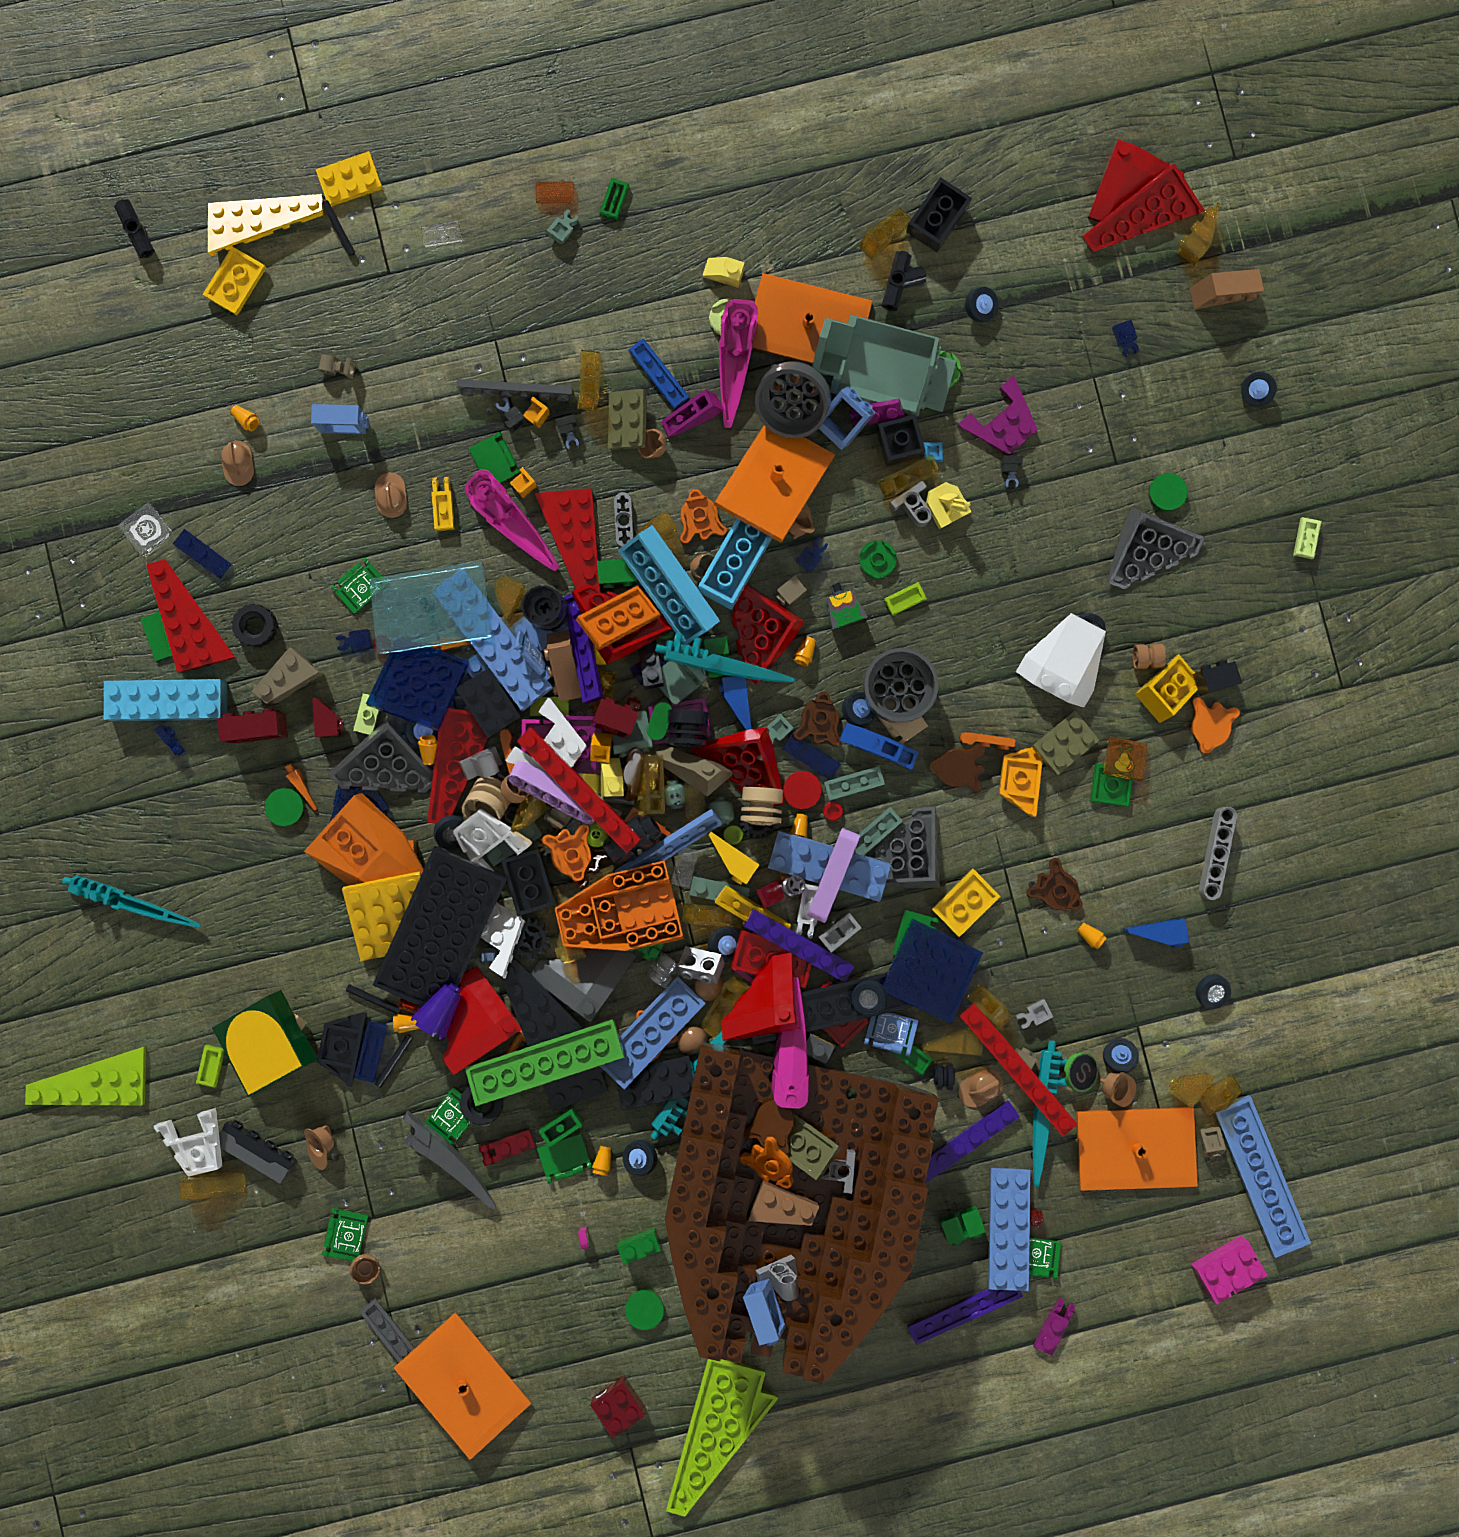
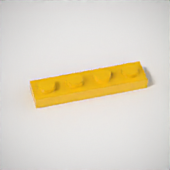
M727 885L724 886L715 899L717 905L744 921H747L754 909L788 929L791 927V924Z

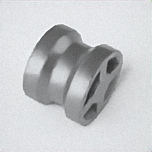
M798 875L784 879L781 885L782 892L788 897L803 893L806 887L804 879Z

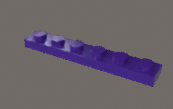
M570 594L564 597L569 606L567 622L582 701L587 705L603 699L593 642L576 621V618L581 613L573 595Z
M754 909L744 924V927L843 982L847 981L854 968V965Z
M1006 1100L931 1154L926 1183L1018 1119L1020 1116L1009 1100Z
M987 1288L907 1326L915 1344L918 1345L1023 1297L1021 1291L992 1290Z

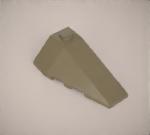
M661 744L649 754L653 755L660 765L706 796H709L733 775V772L718 762Z

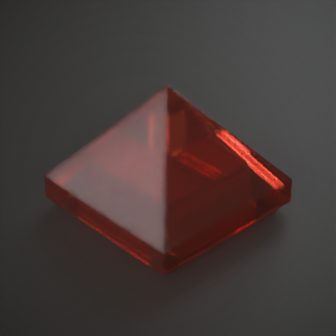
M403 998L400 999L397 1008L416 1013L419 1005Z

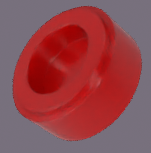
M829 802L823 808V815L829 821H836L842 816V807L837 802Z

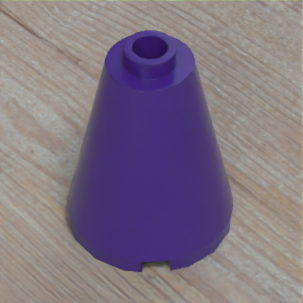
M452 983L450 985L445 984L412 1016L411 1021L416 1020L415 1025L433 1037L435 1034L440 1035L439 1040H444L462 994L459 991L461 989Z

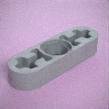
M625 492L618 493L614 498L616 542L620 548L625 544L619 541L623 538V531L619 532V529L626 530L627 538H630V540L634 538L632 501L629 494ZM622 497H625V500L628 501L625 503V511H622L621 503H618ZM621 516L629 518V523L626 526L619 524L618 520Z

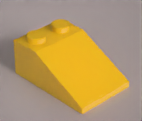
M1178 654L1148 680L1135 695L1157 721L1161 723L1174 716L1198 690L1193 677L1195 672Z
M710 832L709 836L730 874L733 875L731 879L740 885L743 882L747 884L759 864Z

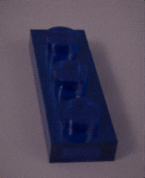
M183 529L173 542V545L219 579L222 578L232 565V563L186 529Z
M792 733L782 750L831 780L841 763L805 740H795L793 737L794 733Z
M371 1020L368 1021L354 1079L371 1083L375 1082L389 1025Z

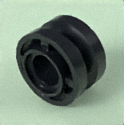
M936 1062L933 1071V1081L936 1090H942L943 1086H945L946 1090H953L955 1085V1069L952 1063H946L945 1067H943L942 1063Z

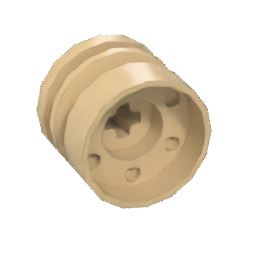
M492 777L477 779L462 805L464 817L468 819L479 809H483L501 821L504 812L510 804L501 793L502 782Z
M743 787L742 801L750 802V807H742L741 811L750 812V816H741V821L752 825L766 826L781 823V818L773 817V814H782V810L773 808V805L782 803V789Z

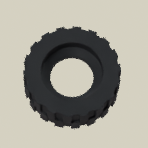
M246 604L239 608L233 616L231 624L234 636L239 639L238 641L247 646L263 647V645H268L274 639L275 634H277L278 624L276 617L272 611L262 605ZM257 616L263 620L264 629L260 634L251 635L247 632L245 625L250 617Z
M470 1086L466 1087L461 1095L460 1110L464 1118L470 1123L476 1125L490 1124L500 1116L503 1110L504 1101L501 1098L492 1101L491 1107L487 1112H476L472 1107L473 1096Z

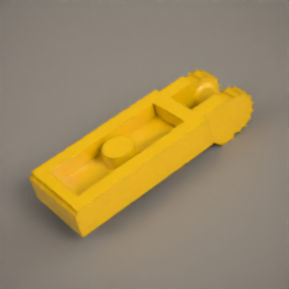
M444 477L445 491H439L437 478H432L433 492L431 493L435 531L455 530L449 477Z

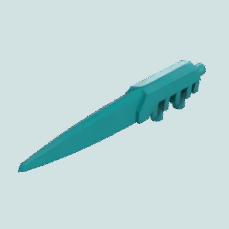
M681 633L675 634L674 642L668 640L666 646L657 644L655 652L664 654V660L719 674L774 682H795L797 680L763 667L720 655L711 654L708 656V650L700 649L702 639L694 638L692 647L690 645L681 644L683 638Z
M75 875L73 878H63L62 884L69 886L67 892L77 896L84 895V898H90L95 902L102 901V904L109 905L111 908L117 910L121 908L176 924L193 927L201 926L200 923L178 913L125 894V891L79 875Z
M722 1030L709 1044L724 1045L726 1041H723ZM697 1058V1059L695 1060V1062L692 1064V1065H693V1070H694V1075H695V1070H696L698 1058ZM688 1097L666 1101L652 1122V1126L655 1128L651 1134L653 1139L657 1140L661 1133L667 1136L670 1131L677 1136L680 1135L683 1129L675 1125L681 1114L686 1117V1107L689 1103Z
M1049 1040L1048 1049L1041 1050L1038 1078L1052 1094H1057V1085L1067 1087L1065 1078H1059L1058 1074L1060 1072L1059 1066H1065L1068 1059L1061 1058L1062 1052L1055 1051L1056 1041ZM1035 1105L1033 1119L1034 1185L1038 1188L1045 1159L1050 1122Z

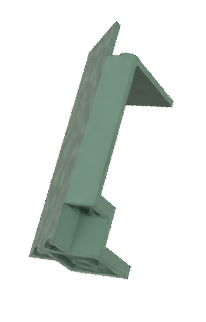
M850 314L848 324L825 318L812 367L827 382L832 383L830 393L838 395L842 389L848 386L856 390L858 396L863 401L870 404L899 398L905 413L919 416L920 409L924 410L925 408L943 412L956 360L939 356L941 346L938 345V337Z

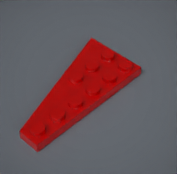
M1173 163L1083 234L1081 238L1089 250L1094 252L1204 212L1205 210L1175 163Z
M592 488L535 493L575 588L578 589L589 584L595 586V591L601 593L598 580V553Z
M164 559L146 564L177 673L180 674L236 659L168 562Z
M441 707L427 823L436 824L441 818L452 815L468 781L463 774L459 762L481 752L488 740L471 711Z

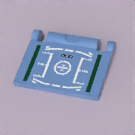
M520 630L517 633L514 649L516 651L520 649L522 658L538 675L543 674L542 679L547 681L550 678L548 670L550 662L546 661L545 656Z
M892 1013L872 1016L864 1045L868 1046L870 1038H873V1047L901 1054L903 1047H907L906 1056L910 1057L918 1020Z

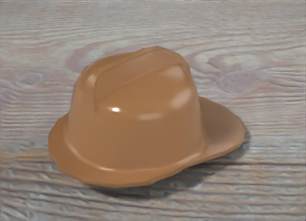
M242 441L228 443L221 452L225 478L235 486L246 485L254 475L250 447Z
M388 472L382 474L375 483L376 505L382 515L395 518L404 513L407 507L405 483L401 476L396 473Z
M805 504L789 530L793 539L806 533L811 534L815 530L811 511L807 504Z
M985 1069L966 1078L959 1086L958 1094L963 1104L976 1108L996 1099L1003 1090L1002 1077L994 1070Z
M1111 1072L1105 1079H1100L1103 1083V1094L1111 1099L1112 1102L1121 1107H1126L1133 1101L1136 1093V1083L1131 1076L1124 1072Z
M327 1125L314 1130L307 1128L304 1134L308 1156L316 1168L324 1170L327 1167V1154L334 1146L330 1128Z

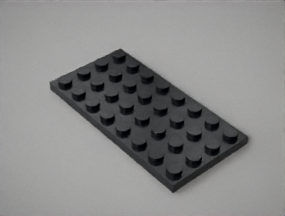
M434 846L372 986L420 1006H423L445 984L450 985L452 983L458 987L507 877Z

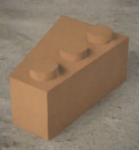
M1254 269L1211 273L1190 287L1194 310L1242 300L1252 301L1257 298V295L1264 292L1260 270Z
M569 630L547 634V649H544L546 661L550 660L551 666L548 667L550 678L555 680V684H552L554 695H558L559 701L582 697Z
M762 1180L747 1218L748 1221L812 1226L819 1205L818 1202Z

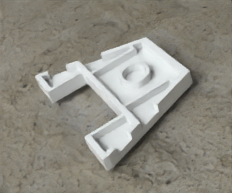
M547 698L539 713L554 722L555 725L544 740L573 767L587 745L553 701ZM516 746L505 760L511 764H515L517 761H524L548 773L533 757Z
M479 809L453 831L463 853L466 852L470 861L492 871L494 870L485 862L482 856L503 840L518 855L532 844L531 840L483 809Z
M496 902L480 938L500 950L489 968L505 979L508 973L506 971L508 964L512 961V953L515 944L518 943L525 920L519 916L517 917L516 914Z
M216 1108L197 1114L204 1131L202 1133L178 1138L172 1120L153 1126L155 1131H160L165 1138L163 1140L165 1145L173 1149L176 1154L174 1155L175 1159L188 1177L222 1167Z

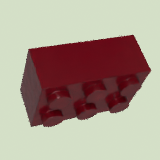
M608 697L605 700L601 699L591 726L627 739L632 733L639 712L635 711V707L624 704L623 707L617 705V701Z
M274 708L262 709V713L255 711H244L243 715L227 713L223 714L222 718H217L220 742L236 744L288 737L286 714L280 713L279 710H274Z

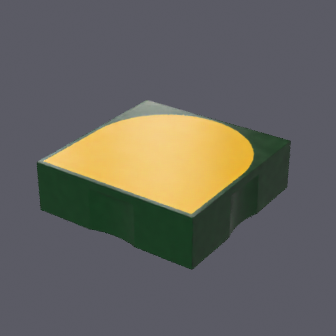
M282 990L264 997L212 1027L248 1097L318 1060L305 1034L299 1028L294 1013Z

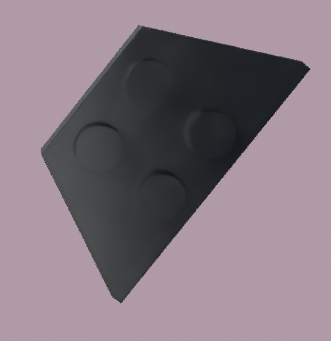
M361 1012L324 1023L317 1063L327 1068L330 1073L339 1077L349 1087L354 1085L368 1012Z

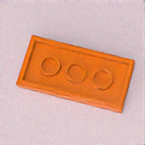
M636 586L579 615L576 621L597 649L600 650L653 622L661 614L641 588Z

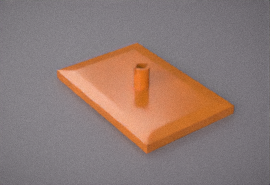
M762 273L755 300L758 307V320L752 350L813 365L825 318L847 324L850 314L868 319L872 300Z
M764 425L717 497L714 506L782 543L834 459L835 454L805 437H783L772 432Z
M1193 1107L1076 1111L1079 1189L1081 1191L1198 1187Z
M456 1312L394 1366L395 1371L469 1460L531 1404V1401ZM462 1385L466 1386L463 1390L459 1388Z

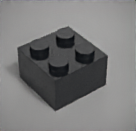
M916 415L878 424L876 431L886 466L923 457L926 450Z

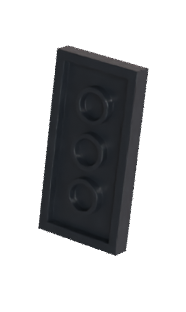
M691 1056L648 1064L625 1089L617 1083L622 1111L690 1097L694 1080Z

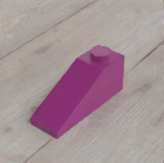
M705 389L661 422L668 437L671 438L711 420L724 409L717 394Z

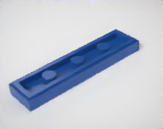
M644 338L628 349L629 353L674 410L690 400V397Z

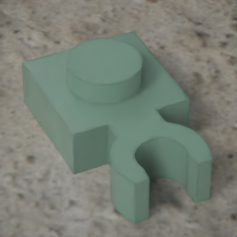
M569 209L565 211L563 220L557 217L546 233L561 245L573 232V227L571 226L576 225L578 222L577 215L574 219L568 218L570 215Z
M781 714L767 726L772 743L775 738L780 742L794 729Z

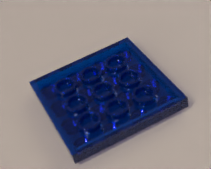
M397 636L366 704L374 709L439 731L457 692L456 688L460 686L469 666V661Z
M912 919L882 986L887 994L952 1024L983 952Z

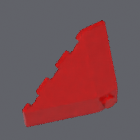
M1118 139L1111 152L1088 218L1100 222L1169 167L1170 164L1134 144Z
M589 584L572 591L581 614L618 596V594L609 591L606 594L595 591L596 587ZM660 610L658 612L661 615L658 619L598 650L606 664L624 658L673 630Z
M746 584L734 605V613L731 614L733 627L738 630L739 640H736L738 655H742L743 662L770 670L796 637L805 621L749 584ZM749 679L751 682H753V683L756 684V685H758V684L760 683V681H761V680Z
M767 727L745 730L707 741V746L690 748L692 754L718 762L733 772L729 780L739 785L737 789L741 792L743 787L782 789L773 743ZM784 797L782 803L774 804L773 806L784 805Z
M792 953L772 956L768 961L769 964L762 972H759L752 981L750 988L734 1004L735 1007L722 1019L723 1041L800 1029Z
M477 966L465 973L459 983L461 989L459 992L462 995L454 1014L453 1023L450 1025L447 1034L449 1041L442 1059L452 1075L522 1030Z

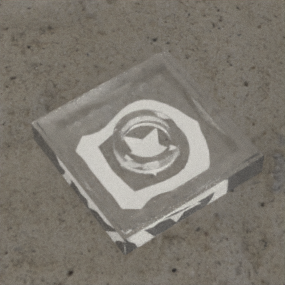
M149 502L118 525L141 556L146 555L173 534Z

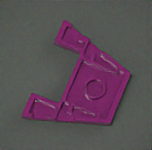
M1014 376L999 388L1012 403L988 425L983 427L971 413L957 425L961 430L964 429L975 438L978 437L1007 456L1012 454L1038 430Z

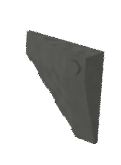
M1132 507L1123 525L1107 583L1126 589L1135 580L1140 579L1143 581L1155 575V571L1163 567L1167 570L1179 564V560L1186 556L1189 558L1196 556L1205 537Z
M388 719L328 773L341 789H349L350 786L362 787V790L390 788V791L405 792V789H418V792L426 793L432 787L433 779L431 768L423 764L422 758Z
M936 807L916 808L911 813L913 816L907 823L904 824L902 822L892 832L894 836L887 843L883 841L873 851L875 855L872 858L891 863L885 887H940Z
M598 949L581 955H563L559 959L548 960L546 958L539 960L531 974L549 992L591 1022L630 967L636 955L630 951H602V949Z

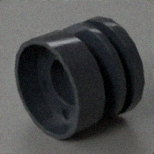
M537 585L525 593L522 600L524 617L544 631H553L560 628L569 616L567 600L554 588L547 585ZM551 608V611L545 612V609Z
M682 709L668 710L667 723L676 725V729L667 730V734L675 735V738H666L667 744L681 748L707 746V740L698 739V736H707V732L699 731V727L708 725V712Z

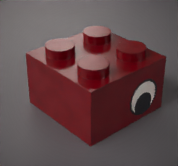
M625 1375L592 1397L590 1404L612 1439L646 1414L645 1405Z

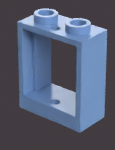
M847 386L830 403L826 418L819 429L843 450L849 446L876 412L868 402L863 401L858 396L856 390ZM842 399L862 416V419L848 435L828 417Z
M312 404L311 424L320 433L366 434V428H369V417H367L359 405Z
M766 1279L751 1284L743 1296L759 1346L763 1344L771 1346L778 1343L786 1327L771 1280Z

